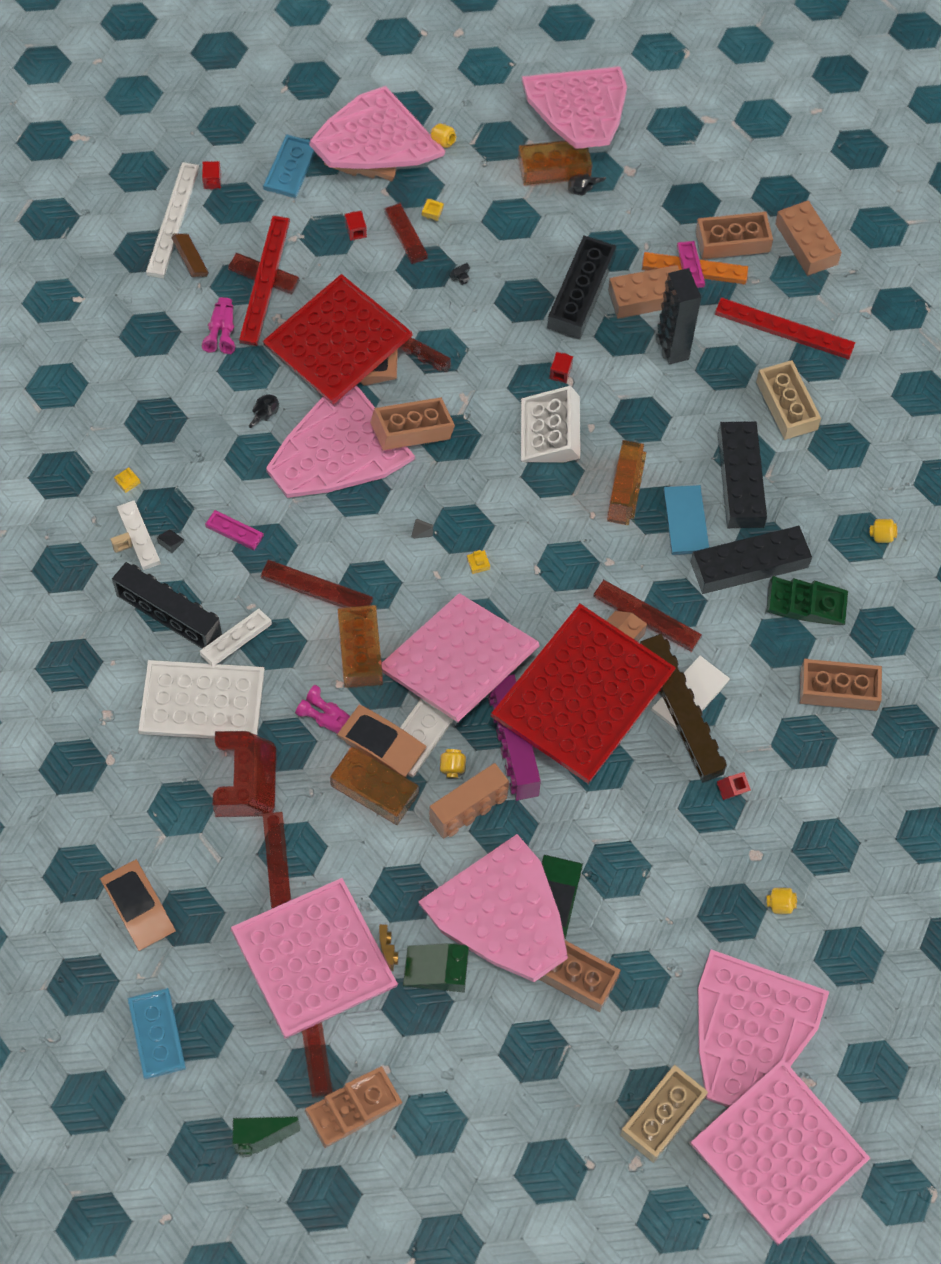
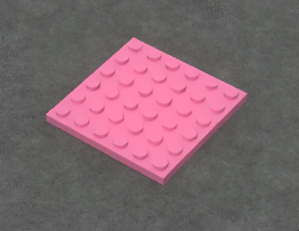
M459 593L378 667L381 672L456 722H459L540 645L534 638Z
M343 878L231 927L238 946L285 1039L387 992L398 985Z
M784 1059L776 1064L690 1142L692 1147L777 1245L870 1159L866 1152Z

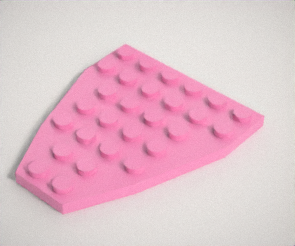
M621 67L522 76V84L527 102L552 130L574 148L583 149L586 147L610 145L620 124L627 92V85Z
M386 86L358 95L329 118L313 136L309 144L329 167L372 169L417 166L440 158L445 154L442 146L431 139L430 133Z
M356 385L334 405L325 397H322L286 437L266 470L285 496L290 498L328 493L385 478L415 460V455L407 446L382 450L370 423L375 407Z
M518 834L418 901L421 908L442 934L460 945L468 946L470 951L491 964L530 981H537L568 959L560 914L541 861Z
M711 950L698 986L699 1059L704 1089L708 1091L706 1100L729 1108L782 1059L791 1067L817 1032L830 991Z

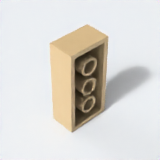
M793 361L760 369L756 383L784 440L818 430L821 417Z
M674 1065L623 1127L620 1136L654 1163L704 1101L708 1091Z

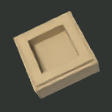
M128 532L110 538L115 553L133 547Z

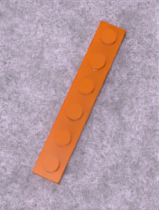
M644 252L642 270L649 271L678 265L679 270H682L678 256ZM699 259L704 279L746 285L748 266Z

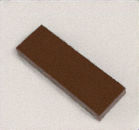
M173 234L172 240L191 276L207 277L209 272L189 234Z

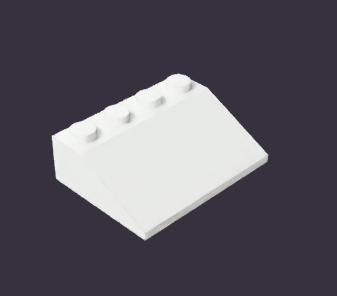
M571 386L522 398L521 461L564 463L580 459V396Z

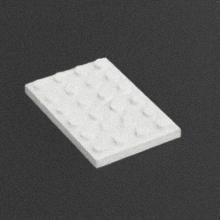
M148 660L139 734L257 741L264 667L220 664L212 667L210 664Z

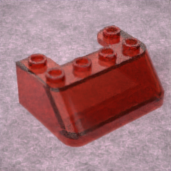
M215 731L216 747L221 751H234L233 786H222L214 791L213 809L215 817H264L273 814L276 807L275 744L249 731Z

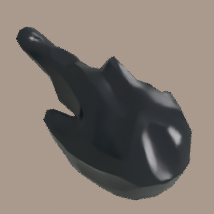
M588 173L574 175L568 182V189L572 194L584 196L588 191L592 190L593 186L591 185L605 181L606 177L593 178Z
M267 394L257 399L252 410L253 413H257L250 422L249 428L254 427L262 419L267 421L270 416L277 413L279 401L275 395Z

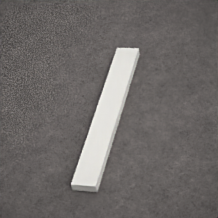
M182 162L146 271L147 276L163 279L165 277L175 246L172 236L173 234H179L199 172V165Z

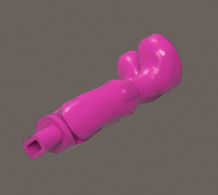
M219 298L218 303L215 304L211 320L208 324L210 333L202 341V349L209 353L216 351L219 330L222 331L219 340L221 352L232 354L235 351V343L230 338V332L234 329L232 299Z
M313 685L307 694L306 700L303 699L299 703L295 714L300 717L308 716L314 718L320 727H325L338 734L350 715L339 708L337 704L325 702L320 696V687ZM311 705L320 708L324 713L318 712Z

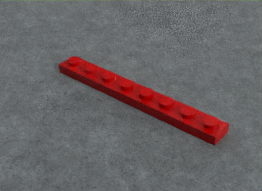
M272 215L239 338L242 344L258 346L290 225V219L287 217Z
M722 297L715 311L716 316L848 360L856 343Z

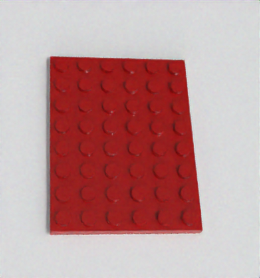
M579 603L492 711L491 717L589 784L674 673L676 667Z

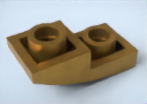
M379 924L381 952L390 970L394 971V964H398L399 952H395V945H387L391 944L392 932H388V925Z

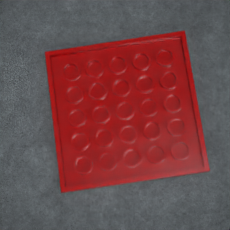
M340 274L265 338L263 344L334 405L410 339L413 334L411 330L343 274Z

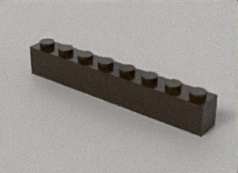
M661 633L640 641V644L676 667L674 673L659 692L672 716L702 783L724 775L727 767L726 760L718 752L717 741L710 736V727L701 717L703 715L702 710L693 700L694 694L692 689H688L686 685L685 674L680 672L677 667L679 666L678 660L670 652L671 646L668 639H664Z

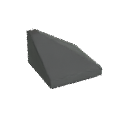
M416 519L411 538L432 537L433 525Z

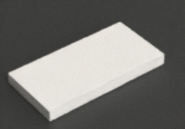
M699 656L684 672L687 681L686 685L688 689H692L694 694L693 700L696 705L700 706L702 711L730 681L728 676L702 656ZM661 697L652 707L651 711L677 730L663 697Z
M422 698L400 727L427 746L407 774L414 778L454 721Z

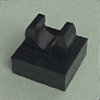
M466 262L453 269L449 276L452 281L458 279L460 284L464 285L470 280L467 273L471 268Z

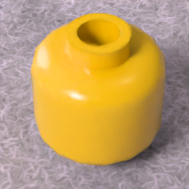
M438 123L431 130V139L443 148H448L454 144L456 133L453 127Z
M876 519L874 525H870V537L874 536L876 543H891L894 538H897V523H894L892 519Z
M446 749V752L441 754L440 771L447 774L446 778H458V775L465 772L466 756L461 753V750Z
M789 887L773 888L771 895H767V907H771L774 914H791L794 909H797V894L793 893V890Z

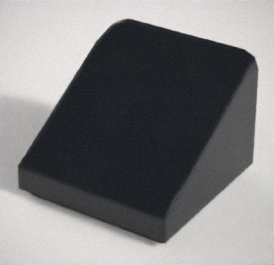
M170 529L157 537L158 544L171 553L184 541L182 537Z

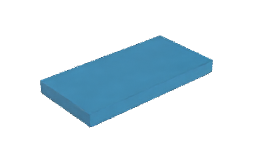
M286 134L264 182L263 190L293 198L297 197L316 154L309 145L310 140Z
M701 485L664 487L663 493L672 555L692 554L693 551L709 548Z
M169 988L128 998L144 1080L185 1070L186 1066Z

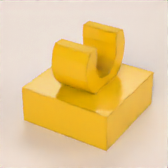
M427 199L422 210V216L438 221L443 211L444 203Z
M129 467L114 477L115 482L125 493L140 484V479Z
M485 550L474 551L472 554L467 555V561L472 574L490 570Z

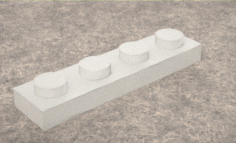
M135 501L117 506L142 569L146 570L160 565V559Z
M257 609L200 650V655L214 667L272 625V621L260 609Z

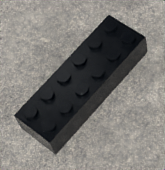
M583 235L548 315L547 329L581 339L614 262L617 245Z
M689 268L669 272L667 281H665L664 300L661 303L662 311L659 314L660 323L658 324L656 340L658 344H661L663 358L667 359L669 365L687 361L690 358L701 295Z
M757 421L720 422L718 444L727 529L764 528L767 520Z
M800 525L693 551L690 563L702 594L809 568L812 555Z
M125 562L113 576L112 581L117 597L201 649L222 635L220 620L215 613L207 612L199 603L189 601L180 592L176 593L168 584L158 582L153 575L145 574L137 565Z

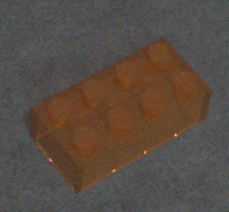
M566 140L519 145L518 161L523 186L569 181L574 175H584L587 173L591 177L592 162L588 147L583 149L574 148Z
M622 440L607 522L629 526L630 519H634L647 453L643 451L644 444Z
M376 605L338 608L344 688L383 685Z
M351 746L330 776L331 787L397 826L419 795V785Z

